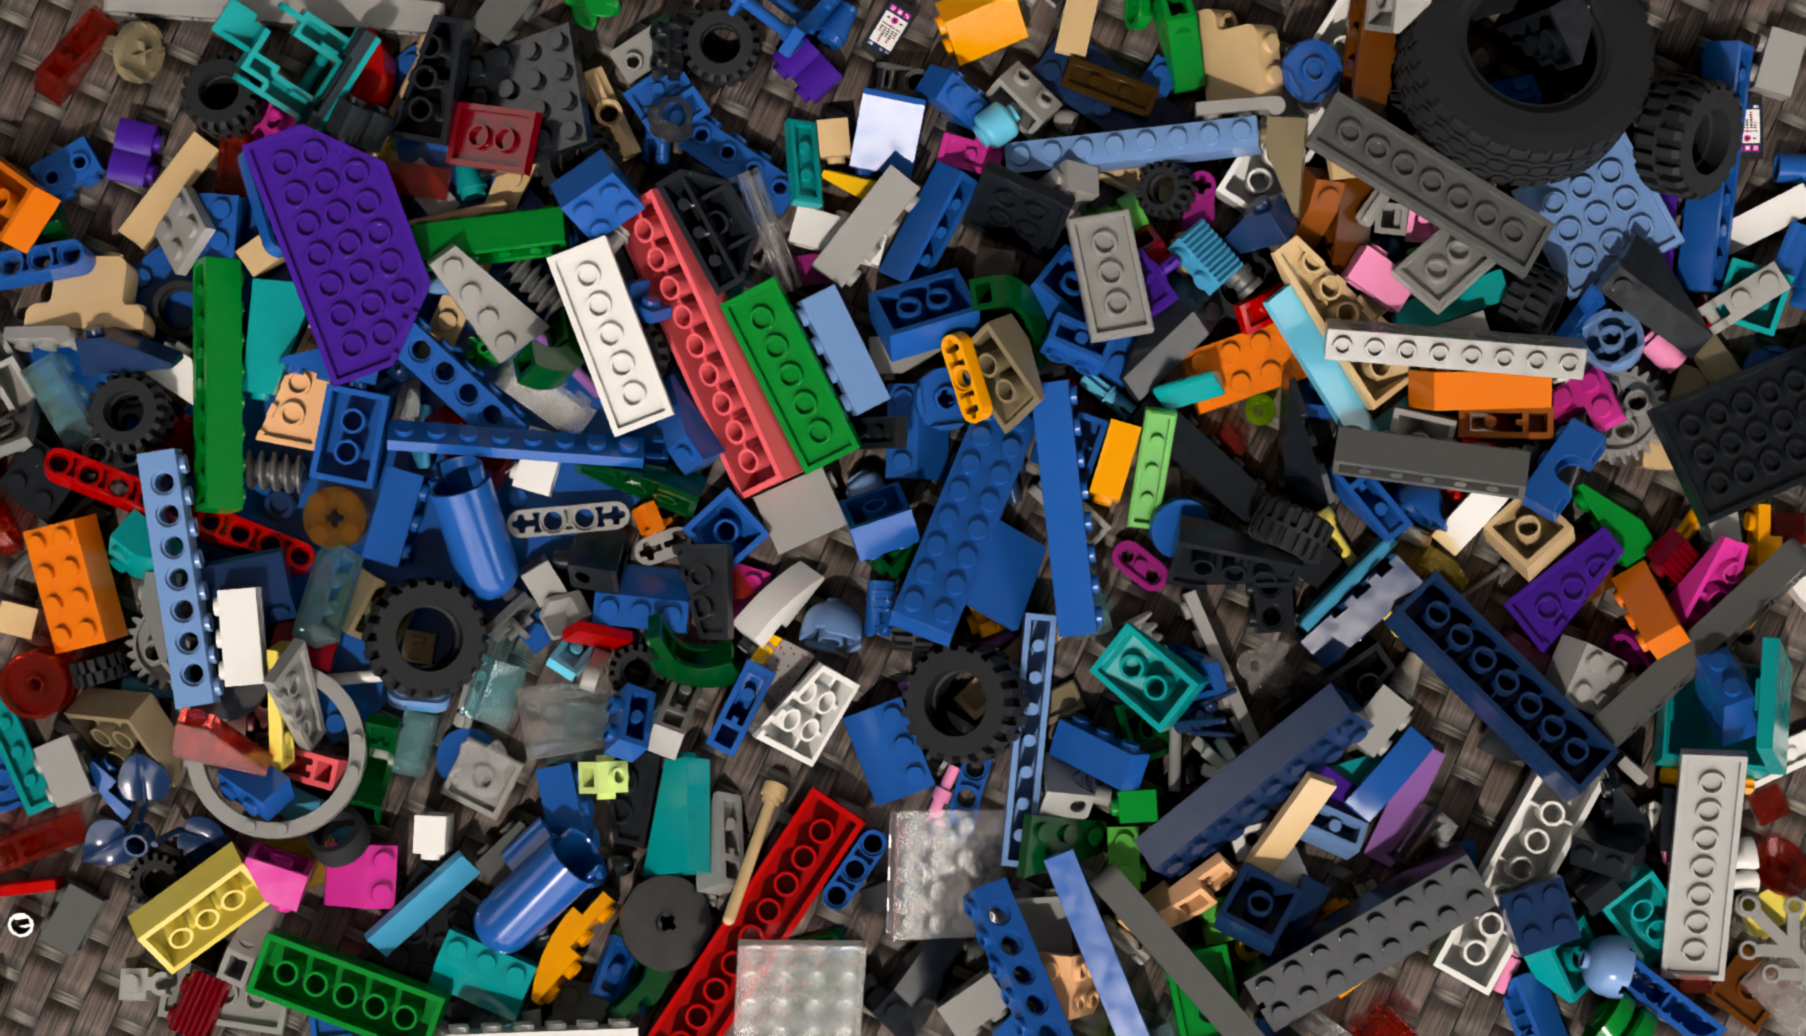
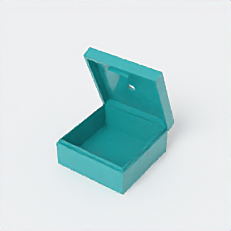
M1763 637L1761 665L1743 663L1756 677L1754 711H1758L1757 735L1721 748L1694 698V677L1657 711L1653 765L1679 768L1681 748L1747 751L1748 754L1746 776L1761 779L1768 773L1786 775L1793 666L1780 638Z

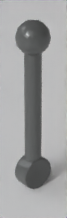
M1501 562L1498 565V569L1460 594L1466 598L1498 575L1507 574L1510 570L1509 564Z

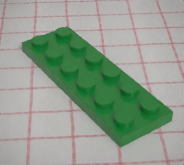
M774 276L720 304L805 475L863 447L778 277Z

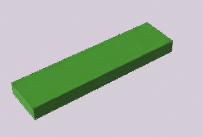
M1145 406L1126 518L1127 527L1149 529V521L1154 510L1159 505L1162 506L1178 414L1175 409Z

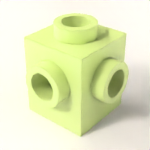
M605 754L596 755V761L578 762L579 794H597V800L616 799V793L629 792L628 761L615 760V757Z

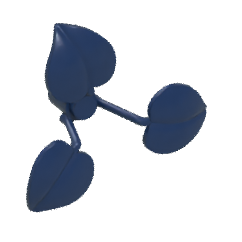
M136 752L124 761L118 775V785L122 795L131 801L142 799L141 809L135 825L126 831L123 823L116 819L101 818L91 824L86 833L81 861L97 865L123 864L134 857L144 856L150 846L157 847L159 843L180 834L177 839V848L180 854L191 862L201 864L230 842L221 825L212 818L203 815L190 816L185 823V828L177 827L156 838L152 826L143 821L148 806V799L152 801L163 799L170 790L171 779L168 771L162 764L144 753Z

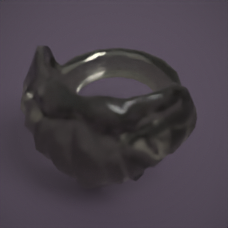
M668 96L657 105L649 104L647 121L649 122V129L655 137L665 143L678 144L685 142L693 135L694 129L691 126L693 119L692 109L683 98ZM669 103L680 104L686 112L685 122L679 128L673 123L662 120L664 107Z

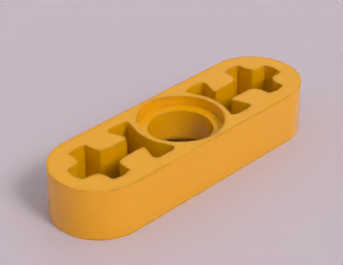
M962 331L946 335L941 342V350L961 413L965 420L970 423L986 420L991 416L993 406L972 340L968 334ZM955 344H958L959 350L956 349ZM964 369L971 376L970 385L966 384L963 379Z

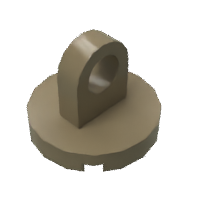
M143 20L130 21L122 27L117 36H106L102 46L106 53L113 56L118 74L124 80L137 84H142L146 80L155 78L162 68L165 58V47L161 46V39H164L162 32L155 24Z

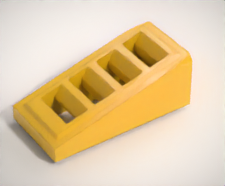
M823 170L821 174L823 179L861 200L865 198L877 182V180L866 179L835 170Z

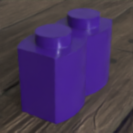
M804 36L805 44L790 58L785 57L779 51L772 56L776 62L773 69L784 80L790 77L796 83L797 87L794 91L805 103L811 100L816 105L843 80V77Z
M120 117L106 178L148 189L150 183L155 182L158 174V165H155V157L157 152H162L165 144V135L162 134V128L157 125Z

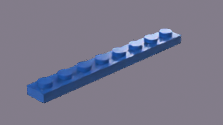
M389 420L387 450L643 468L644 438L443 424L439 422Z

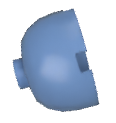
M1604 309L1593 314L1583 325L1581 338H1583L1587 348L1586 359L1596 369L1603 370L1606 373H1618L1631 368L1640 360L1645 346L1644 330L1640 321L1627 311L1623 310V312Z
M828 598L826 602H821L811 607L803 617L799 640L805 639L804 645L817 651L836 653L837 649L835 647H847L846 653L858 651L862 646L863 625L858 613L850 606L845 605V601L838 598Z
M1613 934L1603 935L1593 940L1587 947V950L1583 949L1581 951L1578 967L1582 968V976L1586 985L1596 994L1614 1000H1619L1624 996L1619 994L1622 986L1629 987L1636 961V952L1630 951L1629 944L1635 945L1634 940L1631 938Z

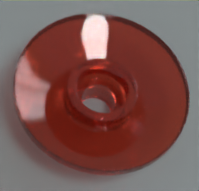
M1769 837L1762 840L1756 846L1759 857V868L1756 871L1759 874L1761 883L1773 893L1784 897L1796 896L1804 891L1806 888V858L1800 849L1790 841L1780 837Z

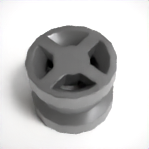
M1247 262L1224 284L1228 288H1233L1237 292V298L1242 301L1261 285L1264 279L1261 276H1256L1252 272V266Z

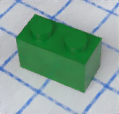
M1142 786L1139 790L1123 791L1114 788V795L1111 796L1109 803L1110 815L1112 817L1115 816L1120 824L1158 821L1156 789L1152 786Z

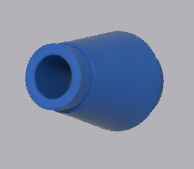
M841 2L840 6L819 27L817 39L826 47L832 50H839L840 46L846 44L858 12L857 9L847 2Z

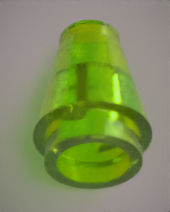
M1264 394L1252 396L1245 406L1246 417L1251 423L1258 426L1269 424L1276 415L1275 402ZM1255 405L1261 406L1263 410L1262 415L1259 417L1255 416V412L1252 411Z

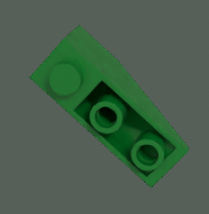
M1154 0L1151 6L1152 17L1174 93L1178 94L1205 89L1206 83L1197 16L1192 0Z
M1583 483L1576 484L1575 494H1573L1572 499L1580 511H1586L1591 520L1588 522V525L1593 534L1605 526L1625 551L1616 564L1620 568L1628 567L1646 556L1644 553L1655 541L1643 521Z

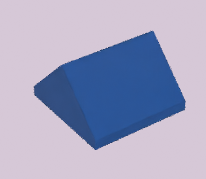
M727 487L682 528L695 544H733V568L750 555L771 534L730 487Z

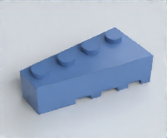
M835 284L796 302L797 310L795 312L803 328L806 327L810 337L809 340L848 417L857 416L891 399Z

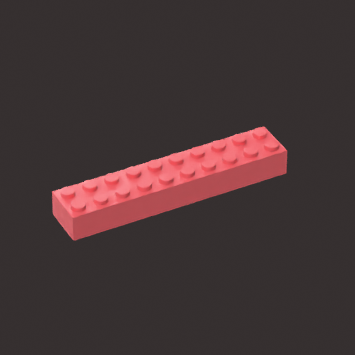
M654 188L640 196L645 209L621 224L630 233L629 243L624 246L639 279L644 277L650 279L648 295L656 296L661 299L660 302L672 307L671 319L660 321L659 324L700 414L726 450L720 458L740 500H743L803 472V469L720 307V304L728 301L726 293L723 292L718 296L716 295L658 188Z

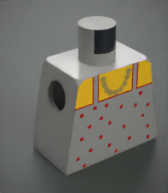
M773 634L763 648L745 635L736 646L749 655L751 660L776 672L767 693L777 703L791 690L816 656L812 652L776 634Z

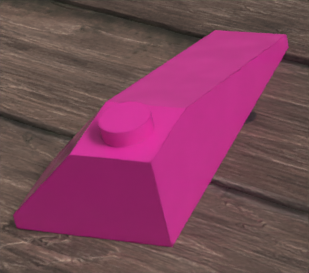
M1721 535L1668 595L1667 598L1686 633L1734 590L1735 584L1741 580L1749 545Z

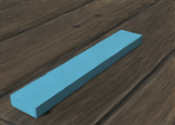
M1284 285L1262 302L1334 421L1340 427L1355 425L1364 430L1379 431L1378 426L1338 361L1324 359V339L1291 285Z

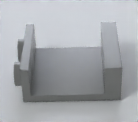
M1055 888L1044 889L1045 894L1032 895V890H1014L1013 895L1037 951L1073 955L1072 929ZM1014 970V975H1022L1019 971Z

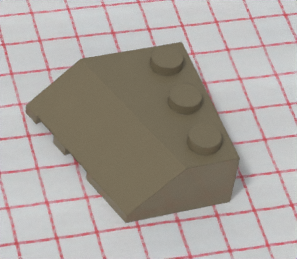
M86 687L64 713L94 756L97 753L102 758L107 756L117 766L121 767L130 755L136 752L144 753L166 768L170 775L172 787L176 788L179 784L182 737L160 707L158 698L152 693Z

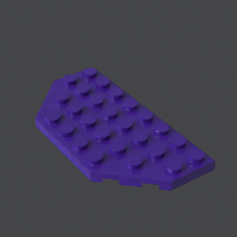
M299 124L241 145L333 387L394 366L432 285V281L387 162L305 124Z

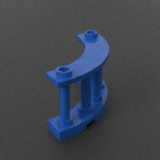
M730 0L733 5L727 13L733 17L745 8L781 35L780 39L784 43L778 51L785 57L790 58L805 44L803 37L808 33L814 35L842 0H816L817 5L811 12L808 10L802 11L789 0H768L795 20V26L792 24L788 26L755 0Z

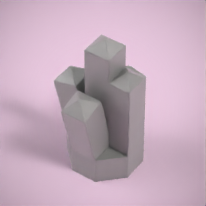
M1196 736L1192 740L1191 745L1201 753L1204 759L1213 765L1210 766L1205 763L1202 765L1200 775L1211 779L1239 756L1227 738H1216L1214 740V744L1218 748L1217 750L1205 739Z

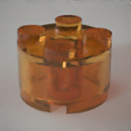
M332 486L317 491L309 497L303 512L304 528L311 541L331 550H347L358 545L368 534L372 522V511L367 501L358 492L344 487ZM336 510L338 514L344 515V521H339L338 527L336 522H332V516L336 515Z

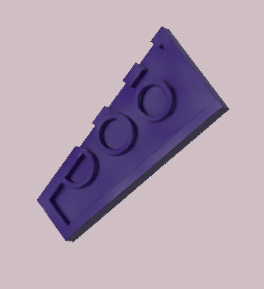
M1603 526L1503 605L1544 655L1625 551L1605 526Z

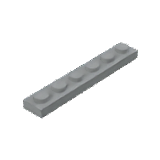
M1190 590L1181 594L1183 601L1179 603L1184 618L1186 620L1191 618L1196 630L1191 633L1198 649L1204 647L1207 656L1219 661L1220 667L1225 674L1228 689L1233 687L1237 689L1235 694L1220 699L1224 707L1229 705L1234 717L1229 718L1234 732L1237 735L1241 734L1246 746L1242 747L1244 752L1256 743L1260 737L1195 590Z

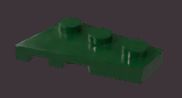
M1024 813L1016 877L1027 878L1048 871L1043 861L1044 858L1072 847L1075 848L1079 860L1103 853L1107 821Z

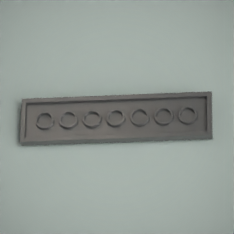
M1338 90L1305 143V146L1522 279L1528 275L1555 226L1550 220Z

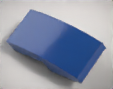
M97 753L88 765L91 776L107 804L124 820L133 811L136 803L126 799L119 787L115 785L119 775L116 763L107 756L102 758Z

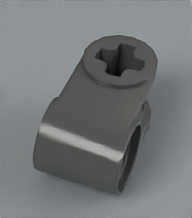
M876 62L875 68L878 70L876 86L873 89L924 99L917 92L910 89V83L915 78H922L926 72L925 70L894 63Z

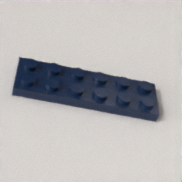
M1057 38L1031 72L1058 100L1079 113V115L1103 132L1199 122L1198 120L1195 121V118L1159 92L1150 116L1146 120L1060 87L1071 56L1054 53ZM1090 43L1088 44L1086 57L1082 60L1143 82ZM1198 162L1180 163V165H1183L1184 168L1192 172Z

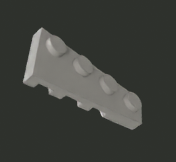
M453 243L427 261V264L499 364L550 328L547 323Z
M189 962L173 974V979H165L162 988L163 990L172 991V995L160 997L157 1016L166 1018L172 1004L179 1003L183 992L179 991V988L187 973L192 974L193 969L216 977L217 973ZM233 985L216 1025L284 1036L289 1008L246 992V989Z

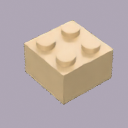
M1513 499L1483 526L1485 541L1528 582L1575 542L1574 527L1563 516L1560 515L1554 523L1522 505L1520 499Z

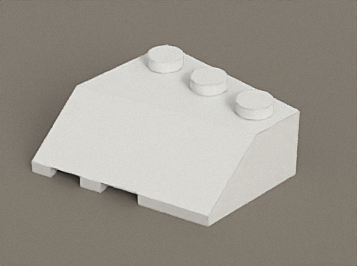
M817 661L751 732V735L813 767L860 685L833 668Z

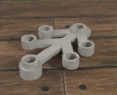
M1751 892L1738 894L1733 901L1734 911L1741 917H1751L1777 944H1756L1753 941H1743L1737 949L1739 956L1745 960H1752L1755 957L1791 958L1800 968H1779L1775 964H1766L1760 971L1761 978L1767 983H1776L1779 980L1802 981L1806 987V954L1800 949V914L1804 911L1805 907L1803 900L1799 897H1789L1784 901L1783 908L1786 912L1785 934L1760 909L1761 903L1755 894ZM1745 899L1752 900L1754 904L1752 910L1746 911L1743 908L1742 904ZM1791 900H1796L1799 903L1797 912L1789 910L1788 904ZM1750 944L1753 947L1754 951L1751 956L1743 954L1742 949L1744 945ZM1770 967L1774 968L1777 973L1776 977L1772 980H1769L1765 975L1766 970Z

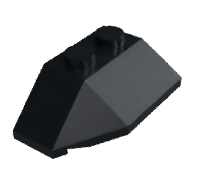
M681 168L655 183L716 295L718 296L745 281L760 235L729 179Z

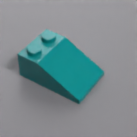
M133 509L110 535L108 559L111 566L118 572H127L132 577L145 579L146 572H154L147 521L144 515ZM174 539L171 543L172 552L175 555H179L183 550V544ZM184 569L177 572L182 573L188 580V574Z
M1130 622L1124 625L1089 670L1159 733L1173 728L1209 682L1187 661Z
M1644 862L1643 868L1630 883L1622 881L1619 884L1623 894L1600 912L1620 936L1634 940L1635 945L1629 944L1630 950L1636 952L1637 959L1650 969L1660 961L1667 890L1653 870Z

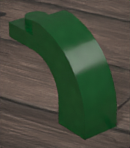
M992 275L969 279L973 311L989 310L998 315L999 318L1012 313L1030 340L1036 367H1046L1044 354L1040 353L1039 350L1042 344L1041 335L1046 334L1048 326L1041 305L1031 289L1021 280L1010 275Z
M562 308L547 323L550 328L545 330L548 346L531 340L513 358L517 384L537 390H553L562 386L584 364L583 353L565 308Z
M660 613L648 616V630H645V640L649 647V664L659 674L676 683L699 688L724 687L736 683L743 669V656L732 639L708 645L690 644L674 635Z
M369 713L365 729L367 738L365 770L359 787L349 802V806L354 807L367 824L380 826L397 767L402 730H400L399 719L391 718L387 715Z
M618 925L614 930L621 937ZM634 959V972L630 983L607 1006L605 1012L611 1019L622 1017L627 1019L633 1016L640 1007L655 1005L667 987L671 971L653 970L643 966Z

